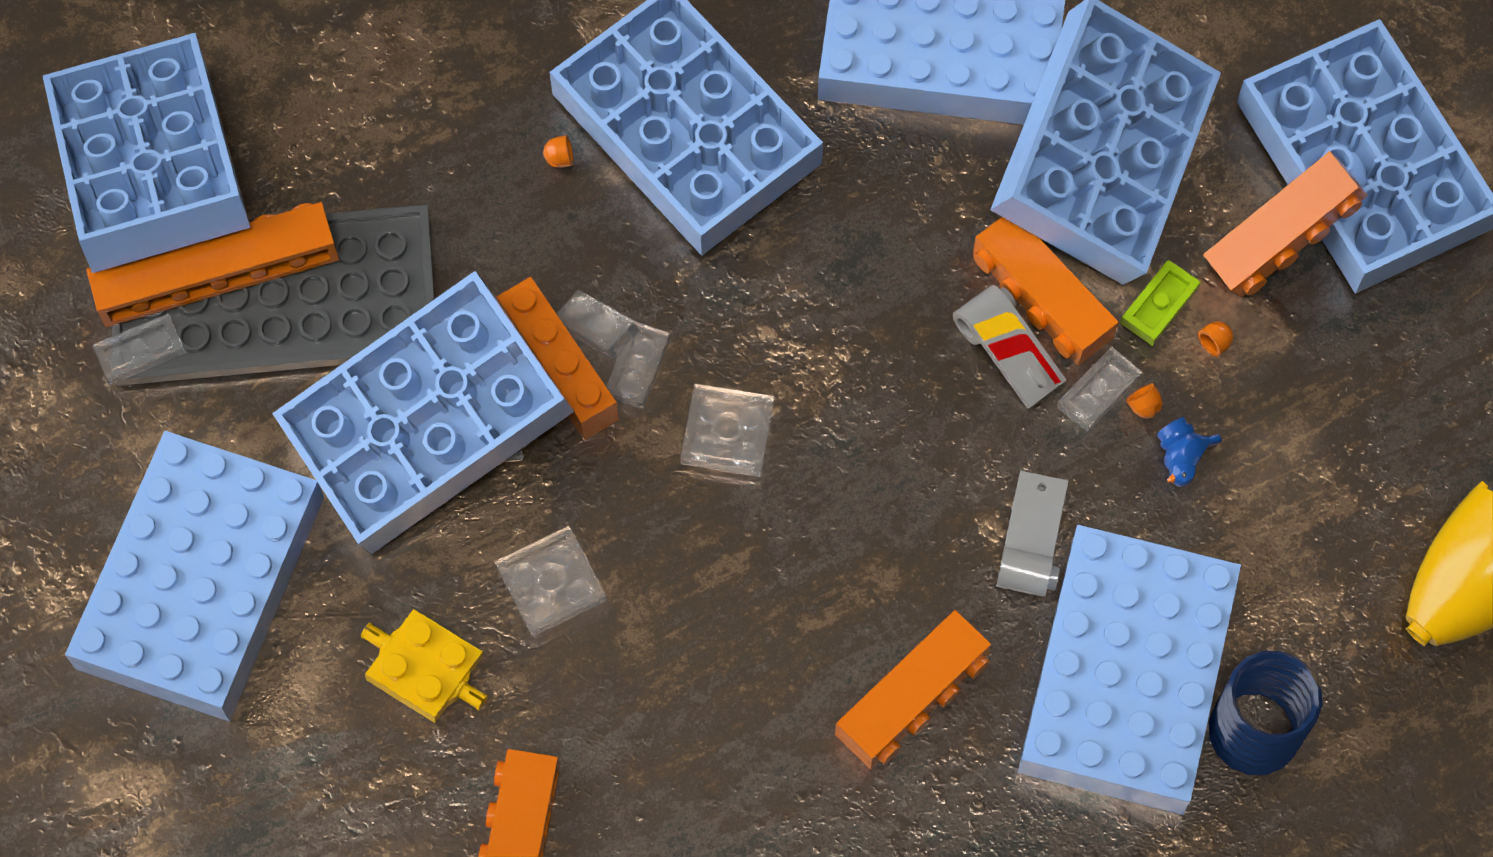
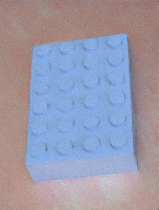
M688 0L645 1L549 72L553 96L701 256L822 164L823 142Z
M830 0L818 78V100L1024 125L1062 30L1065 0Z
M1084 0L1067 14L990 210L1122 285L1146 274L1221 72L1101 1Z
M1380 19L1243 81L1237 104L1287 185L1330 151L1343 163L1368 194L1361 201L1362 206L1356 213L1348 218L1343 219L1341 217L1329 227L1330 232L1322 239L1355 294L1493 229L1492 191Z
M196 33L43 75L77 235L92 273L250 228L208 69Z
M474 271L272 414L357 543L373 554L572 414L574 410L477 272Z
M164 431L65 653L67 659L76 670L230 722L323 502L324 496L318 482L284 469Z
M1077 524L1017 773L1184 815L1192 797L1241 564Z

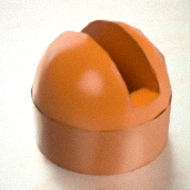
M568 135L554 137L544 145L543 155L548 164L554 168L574 165L573 150Z
M1215 321L1209 323L1199 330L1197 334L1202 347L1214 357H1218L1228 350L1233 342V332L1231 327L1225 322Z
M1153 383L1139 388L1126 400L1132 411L1138 417L1150 419L1155 416V413L1160 412L1163 403L1161 394Z

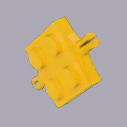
M413 609L400 628L390 635L374 626L371 622L366 625L367 629H363L361 638L380 649L378 657L365 673L366 680L427 719L436 723L445 709L459 698L478 711L486 704L488 695L469 685L471 673L482 660L483 652Z

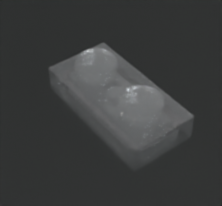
M579 289L556 313L570 335L611 359H614L639 332L633 320Z
M169 313L93 344L109 385L186 354Z
M631 322L606 386L616 401L644 409L670 341L669 332L638 322Z
M1111 347L1058 401L1057 408L1088 433L1141 378L1142 371Z

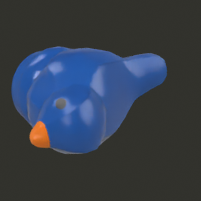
M1184 417L1162 428L1156 435L1161 441L1160 447L1166 450L1163 461L1169 470L1167 481L1178 487H1185L1190 484L1195 477L1196 467L1206 449L1222 442L1220 435L1203 436L1194 433V426L1188 424Z

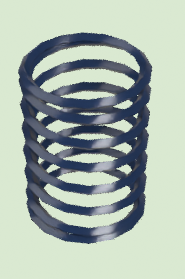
M1261 651L1245 658L1233 670L1219 700L1214 706L1209 720L1210 741L1217 756L1230 768L1247 775H1268L1284 768L1296 755L1300 746L1311 732L1323 706L1322 689L1313 670L1298 657L1282 651ZM1243 695H1261L1274 700L1285 710L1292 724V731L1286 734H1269L1254 728L1243 718L1236 704V698Z

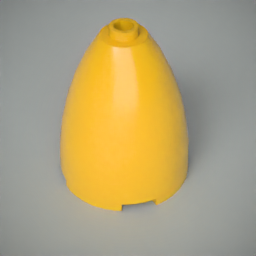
M1483 481L1465 497L1441 527L1418 570L1410 593L1406 620L1410 625L1406 630L1423 646L1428 642L1434 646L1454 643L1493 629V491L1487 489L1488 486Z

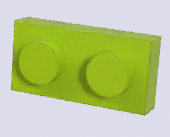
M1167 260L1122 316L1120 324L1153 346L1196 293L1201 282L1170 260Z

